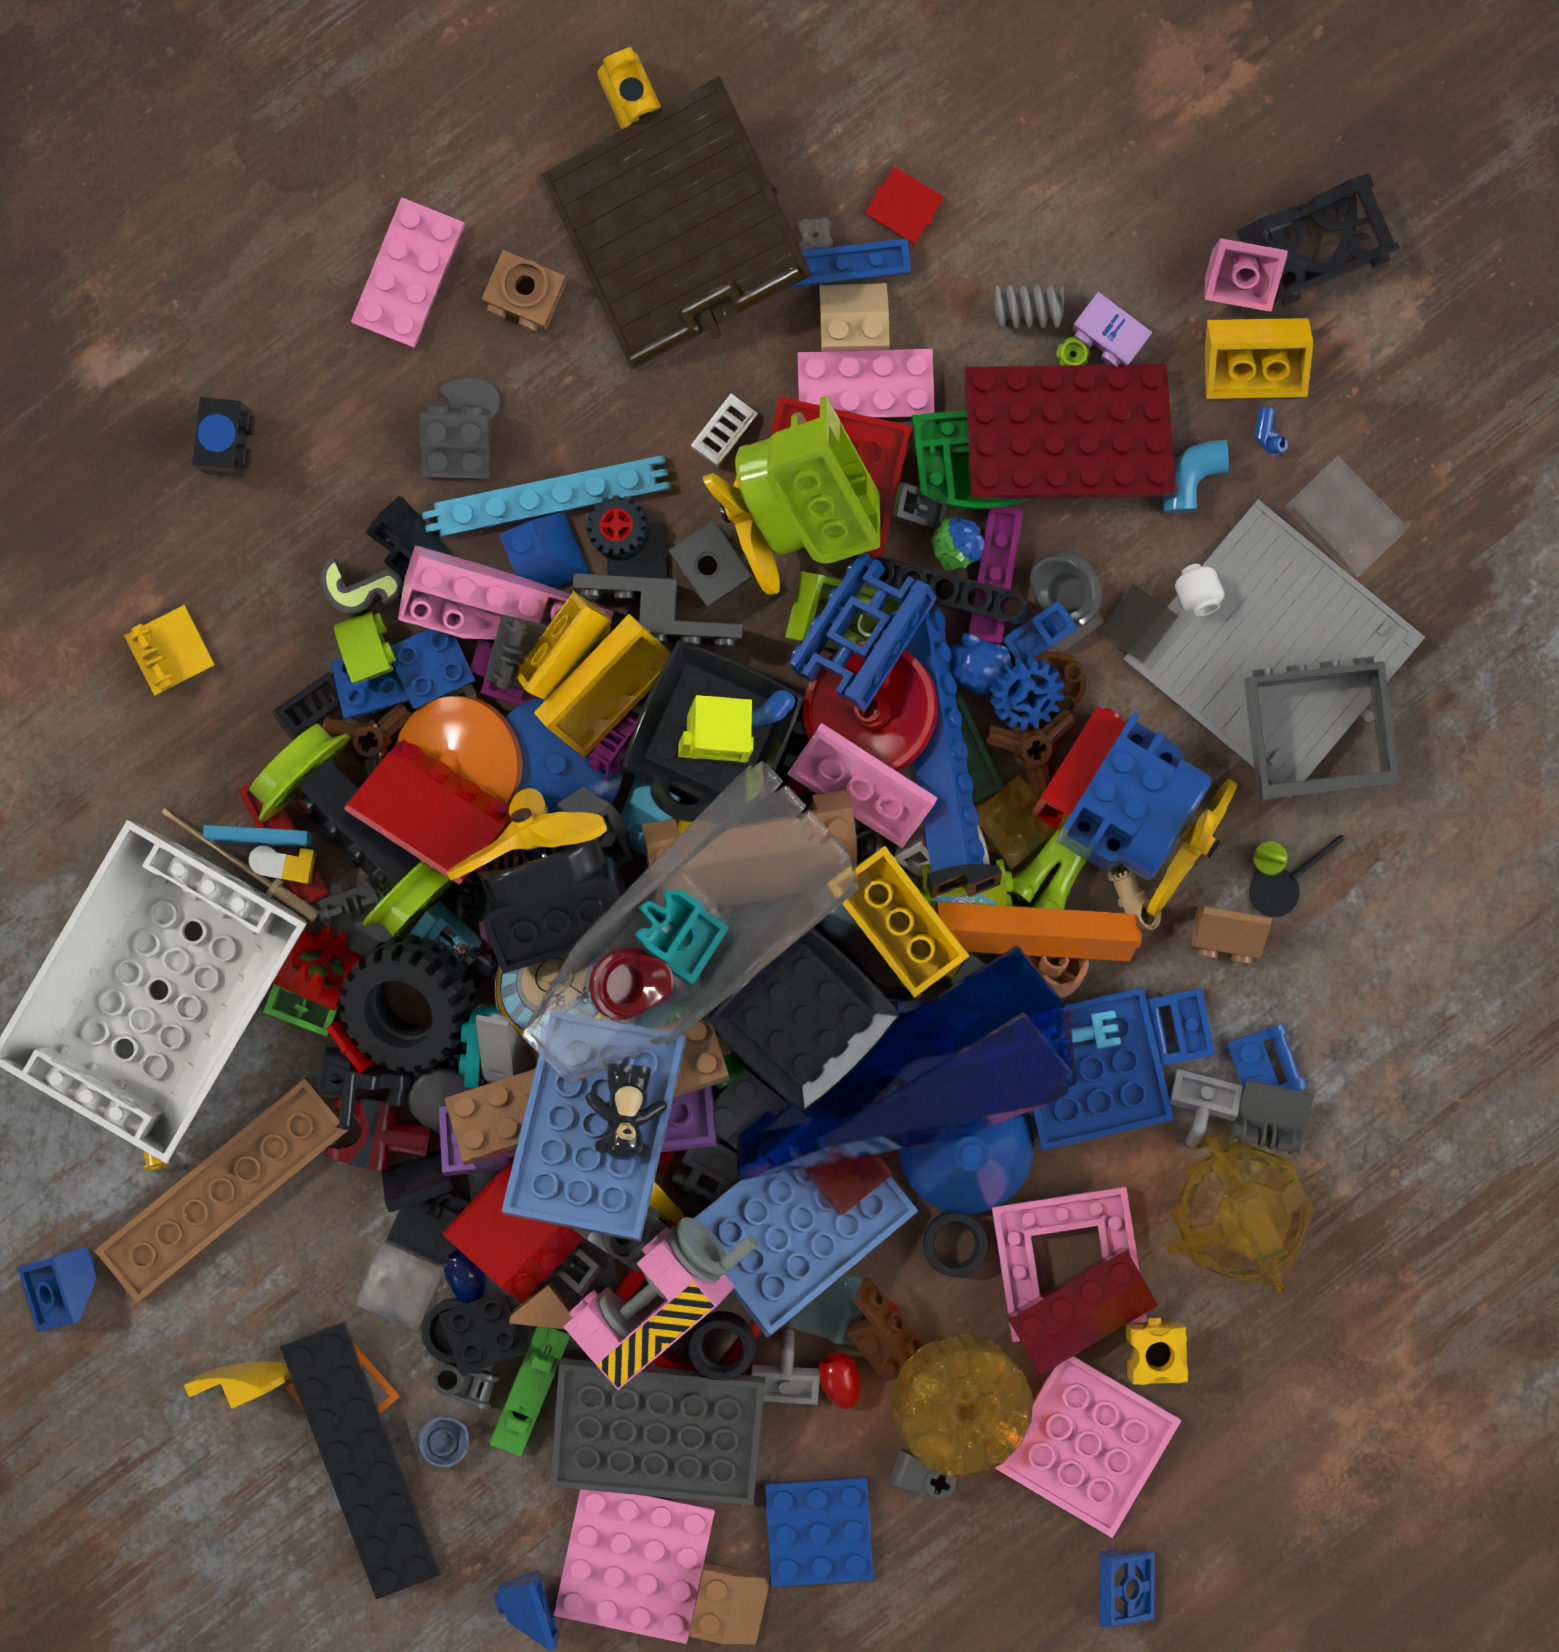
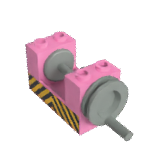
M689 1217L682 1218L672 1228H664L641 1249L645 1256L636 1264L642 1269L649 1283L629 1302L615 1295L609 1287L605 1288L600 1294L593 1290L568 1312L572 1319L563 1327L614 1387L619 1390L717 1307L735 1288L725 1274L758 1246V1242L753 1236L749 1235L726 1254L717 1238L703 1224ZM659 1295L666 1300L640 1322L636 1313L652 1299Z

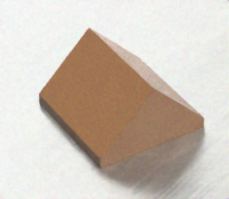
M552 1278L523 1304L521 1303L514 1309L509 1323L564 1329L563 1326L572 1319L568 1312L575 1306Z

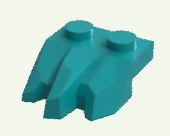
M665 890L664 908L651 901L638 908L652 926L649 929L641 928L635 933V936L651 956L662 959L668 964L674 976L691 986L730 927L704 910L705 905L684 890Z
M496 1003L472 1010L469 1022L462 1024L461 1043H467L466 1054L460 1055L459 1074L465 1075L464 1087L477 1088L481 1075L483 1076L476 1017L477 1015L490 1017L491 1014L500 1015Z

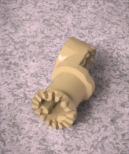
M1120 866L1121 870L1116 868L1108 872V879L1113 881L1119 897L1117 900L1119 907H1124L1126 914H1135L1137 928H1140L1141 931L1157 928L1161 922V911L1156 916L1147 913V923H1144L1142 920V908L1145 907L1147 910L1151 899H1148L1146 891L1141 889L1135 873L1126 867L1123 868V866Z

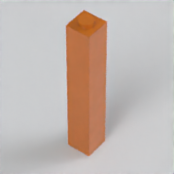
M937 902L934 909L967 952L1130 962L1136 948H1139L1142 942V932L1140 928H1137L1135 914Z

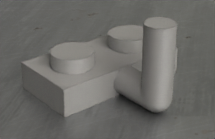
M1177 1069L1174 1075L1170 1104L1196 1111L1193 1126L1185 1140L1187 1146L1191 1148L1198 1146L1206 1131L1209 1115L1235 1121L1238 1115L1243 1086Z
M784 1329L781 1333L780 1366L752 1364V1376L765 1377L763 1401L818 1405L820 1382L818 1369L793 1367L795 1333L792 1329Z

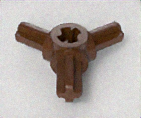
M401 703L395 705L379 721L372 719L368 724L358 722L355 726L327 717L322 728L332 738L346 733L350 736L347 743L350 745L349 750L358 754L359 761L364 760L367 777H369L384 759V756L388 754L387 747L393 742L391 736L407 722L412 713L405 704ZM374 733L376 736L373 739H378V745L367 750L365 748L367 743L363 744V738Z
M1063 708L1042 728L1025 729L1016 732L996 725H990L986 732L985 742L989 745L1012 751L1013 757L1020 759L1023 768H1028L1034 796L1041 797L1051 781L1048 764L1052 762L1051 754L1057 748L1054 743L1076 724V719L1067 709ZM1036 741L1041 746L1036 748L1037 754L1033 755L1027 749L1032 748V742Z

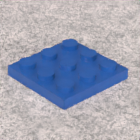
M867 1476L765 1483L772 1587L873 1580Z

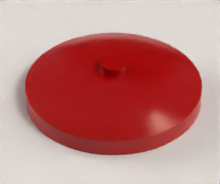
M866 641L855 644L863 647ZM906 650L902 652L865 712L854 707L850 701L840 698L835 690L842 679L828 671L821 669L814 682H809L805 694L807 703L803 704V721L809 740L822 723L895 771H899L908 766L922 753L932 737L938 715V699L935 685L922 663ZM838 651L827 659L832 662ZM852 655L844 669L857 676L865 661Z

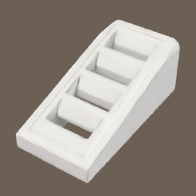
M730 394L692 443L691 449L719 468L758 413L733 394ZM731 406L746 416L743 422L728 412ZM722 417L738 427L735 433L719 422ZM715 427L730 438L727 443L712 433ZM707 438L722 448L719 453L704 443Z

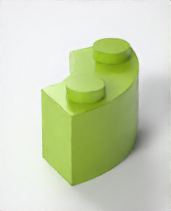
M371 610L334 625L338 646L352 684L358 685L394 671L391 662L396 661L390 643H385L382 633L387 632V628L381 613L374 614V611Z

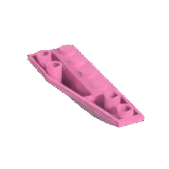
M415 545L405 576L398 619L461 638L495 639L502 614L549 625L571 594L508 572ZM591 602L612 619L614 614L612 609Z

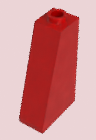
M1097 706L1031 812L1032 815L1059 832L1127 724L1121 720L1122 717L1116 711L1110 708L1102 709Z

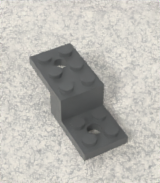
M573 574V588L576 593H580V596L586 600H602V595H614L616 601L636 602V596L641 597L639 623L663 645H667L668 639H680L684 643L697 647L701 646V641H714L716 648L734 649L735 643H742V624L676 621L678 583L676 579Z

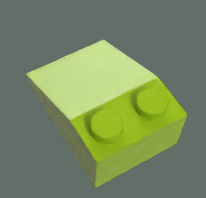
M801 571L785 637L803 642L809 634L812 621L816 616L821 615L828 604L830 593L834 588L839 587L842 580ZM863 586L856 598L869 604L877 591ZM888 598L881 611L889 615V613L899 610L902 604ZM858 612L842 637L853 643L867 641L879 622ZM829 640L824 646L834 650L840 649V647L832 644Z

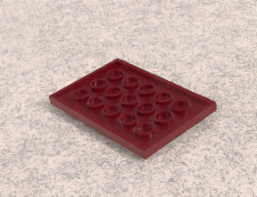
M1119 364L1118 367L1114 365L965 367L964 382L971 500L1174 496L1176 489L1167 364H1128V366Z

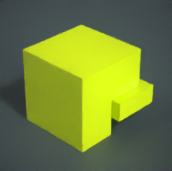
M696 695L687 715V731L683 732L678 744V757L748 762L753 752L754 737H751L752 700Z

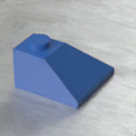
M564 511L529 521L499 534L517 576L556 589L572 582L573 574H590Z
M87 1246L17 1267L37 1332L80 1321L97 1279L94 1271V1261L89 1255Z
M539 1570L500 1583L497 1589L498 1594L494 1595L499 1614L505 1613L510 1624L547 1650L556 1649L560 1634Z

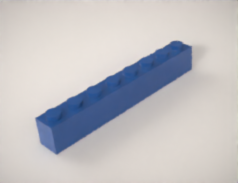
M932 605L904 649L926 668L935 685L938 699L937 722L932 737L922 753L913 761L917 785L937 797L934 806L923 819L931 872L959 865L984 864L983 857L985 854L977 827L979 816L972 798L973 781L968 774L966 762L968 751L962 739L960 727L962 725V716L957 708L955 698L957 686L951 674L949 662L951 660V651L945 639L944 628L946 621L941 609ZM897 611L889 613V616L893 619Z

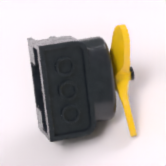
M526 788L515 794L509 808L512 822L496 841L469 856L447 872L449 879L454 880L477 869L478 877L487 896L485 900L484 927L503 974L635 932L633 891H627L621 868H618L612 858L604 855L598 837L607 830L603 817L587 812H556L548 814L543 796L536 789Z

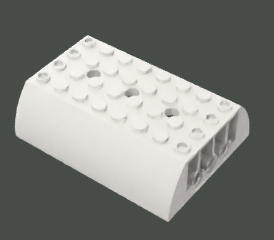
M127 820L0 1037V1067L167 1164L307 925V922L284 904L273 898L271 899L265 893L172 839L143 825ZM192 921L198 922L203 929L202 936L197 941H191L185 935V927ZM156 980H162L168 986V994L162 1000L155 999L150 991L151 985ZM121 1039H128L134 1045V1052L129 1058L120 1057L116 1051L117 1043Z

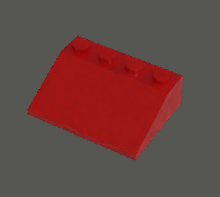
M404 739L385 756L344 808L345 811L447 877V872L451 868L496 841L512 822L509 807L505 802L493 798L481 790L476 783L464 779L453 772L448 765L433 759L424 753L419 746L409 743ZM473 871L453 881L461 885Z
M513 1157L442 1234L495 1283L523 1304L580 1244L584 1237L574 1231L573 1228L503 1215L501 1211L513 1166Z

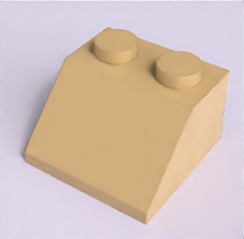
M887 283L819 285L821 352L889 350Z

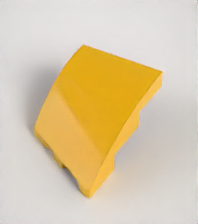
M245 1362L223 1366L196 1375L185 1383L184 1387L188 1396L192 1397L221 1384L233 1409L284 1384L286 1380L291 1379L287 1364L283 1362Z

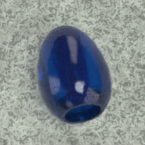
M459 1249L451 1252L444 1262L445 1279L451 1291L460 1301L466 1303L483 1298L486 1289V1273Z

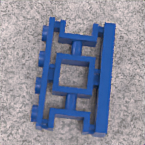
M865 552L859 554L857 559H853L846 569V576L839 587L834 588L830 593L828 604L821 615L816 616L812 621L809 634L803 643L794 649L790 662L791 668L798 676L806 677L812 683L821 669L841 678L842 681L835 691L840 698L850 701L854 707L863 712L866 711L937 599L928 584L920 580L916 582L909 576L900 590L882 582L879 578L885 571L884 566L879 560L871 559ZM864 584L877 591L869 604L856 598ZM888 598L902 604L893 619L881 611ZM858 612L879 622L863 647L842 637ZM828 640L840 647L832 662L819 655ZM852 655L865 661L857 676L844 669Z

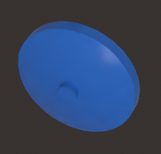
M541 698L530 700L514 709L506 717L515 731L522 752L523 773L519 791L526 788L539 791L547 806L548 814L559 812L556 804L583 786L602 800L604 799L610 804L612 803L621 785L623 772L621 771L618 776L612 773L607 782L604 781L606 771L601 768L597 772L588 765L590 761L589 755L594 749L585 758L550 731L534 714L545 700Z

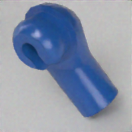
M785 690L773 693L762 708L752 710V728L782 720L788 711L794 707V696Z

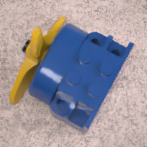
M1134 711L1063 826L1056 842L1100 869L1114 870L1123 865L1144 879L1151 880L1155 877L1180 837L1179 840L1183 844L1169 865L1165 877L1147 908L1149 914L1156 916L1168 902L1201 853L1205 856L1208 853L1207 857L1211 858L1220 841L1217 839L1214 842L1216 838L1212 835L1226 813L1228 804L1238 784L1231 779L1224 782L1194 825L1191 823L1187 825L1209 789L1212 778L1206 772L1184 760L1180 749L1163 738L1164 733L1158 731L1156 734L1136 722L1140 714Z

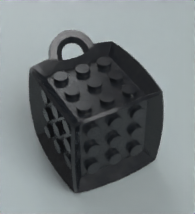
M681 640L677 641L645 702L627 748L624 761L620 765L622 772H631L650 783V793L655 804L664 813L675 819L697 822L705 820L715 813L741 823L750 822L781 764L791 739L795 721L799 717L803 704L807 703V699L804 695H799L779 682L743 664L703 648L684 643ZM779 690L788 691L794 696L795 705L782 720L752 728L751 737H754L753 752L748 762L678 757V744L683 732L687 731V715L696 695L752 700V710L762 708L771 695ZM670 792L681 797L682 800L691 803V805L676 801Z
M783 897L726 948L702 976L701 992L698 996L694 997L695 1006L700 1014L715 1028L741 1059L772 1088L800 1110L809 1109L845 1079L883 1039L899 1018L900 1012L913 1011L922 1006L921 993L914 998L907 988L886 987L882 983H877L864 966L838 939L830 937L818 920L790 897Z

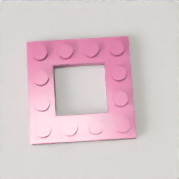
M1126 1186L992 1207L1008 1314L1040 1296L1031 1236L1097 1226L1102 1258L1123 1246L1139 1270ZM1146 1313L1126 1325L1147 1322ZM1009 1322L1012 1342L1020 1341Z

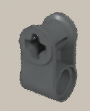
M441 1362L433 1373L432 1384L434 1389L441 1395L460 1400L477 1408L489 1410L491 1407L489 1399L494 1384L499 1382L500 1376L485 1369L461 1376L456 1364ZM451 1370L457 1375L458 1381L452 1386H445L439 1381V1374L442 1371ZM484 1382L481 1394L478 1395L480 1383Z
M900 1448L888 1481L899 1488L918 1492L937 1500H943L953 1494L956 1477L954 1471L949 1466L928 1459L917 1452ZM940 1475L946 1476V1483L949 1485L943 1484L941 1489H937L932 1478L938 1479Z

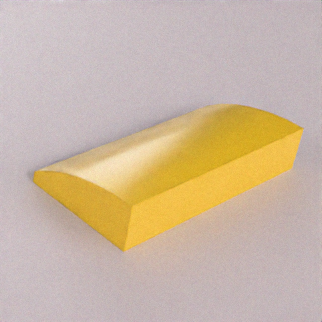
M628 614L541 704L534 714L550 731L585 758L653 688L671 651L634 617Z

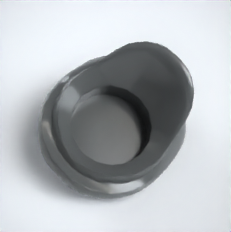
M1061 551L1041 560L1033 567L1030 574L1033 597L1040 612L1059 600L1077 627L1087 624L1096 617L1103 599L1102 586L1094 569L1083 556L1071 551Z
M440 1061L433 1068L428 1070L421 1068L418 1072H414L412 1086L407 1096L408 1107L425 1127H430L431 1131L440 1134L439 1107L446 1106L444 1098L474 1088L464 1087L465 1075H460L459 1070L453 1068L447 1062Z

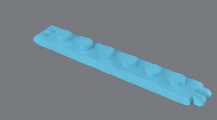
M665 455L436 502L434 503L435 510L423 512L422 516L423 520L437 518L438 523L426 525L425 530L426 533L440 531V536L445 537L594 506L596 503L601 504L603 498L608 497V499H612L613 495H619L620 498H624V496L632 498L672 489L671 482L657 484L656 481L658 478L669 476L668 469L654 471L653 467L654 465L666 463Z

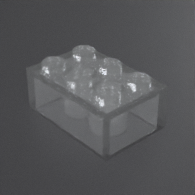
M1336 456L1284 506L1354 579L1361 576L1409 529L1339 456Z

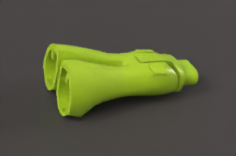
M1058 830L1035 859L1012 877L1013 891L1009 893L1023 904L1029 905L1049 872L1057 863L1060 864V867L1031 908L1064 910L1072 885L1087 861L1056 842L1060 834Z

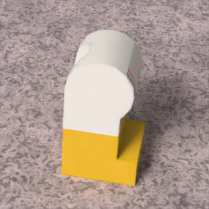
M259 846L250 853L249 865L259 875L311 884L317 851L300 848L299 857L281 854L270 846Z

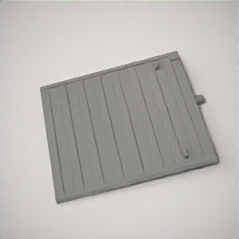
M1258 499L1201 566L1213 568L1218 575L1225 592L1224 598L1220 602V608L1209 615L1198 617L1195 613L1185 611L1177 595L1123 660L1254 768L1244 679L1253 677L1252 670L1273 668V674L1286 673V666L1306 664L1307 670L1320 669V662L1340 660L1341 666L1354 665V658L1373 656L1374 662L1384 661L1386 680L1388 682L1423 641L1425 636ZM1369 675L1258 687L1269 781L1273 785L1305 781L1359 716L1366 722L1374 720V714L1366 708L1372 701Z

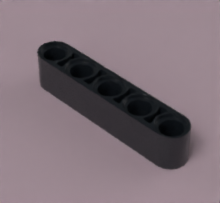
M884 557L872 558L873 560H879L883 566H888L889 576L883 582L900 590L908 576L910 577L913 574L921 575L922 582L928 584L937 597L933 605L1013 625L1021 623L1028 615L1029 607L1026 600L1015 591ZM946 582L953 583V595L948 599L939 598L938 590L940 586ZM977 591L986 592V603L979 608L972 607V595ZM1011 599L1018 600L1020 603L1018 613L1013 616L1004 615V604Z

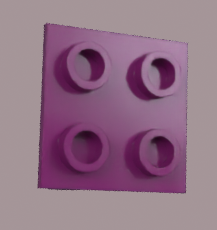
M631 711L607 734L612 740L604 737L600 741L601 743L589 755V767L597 772L601 768L605 770L604 781L606 782L612 773L618 776L622 771L620 765L624 761L632 734L638 722L637 716Z

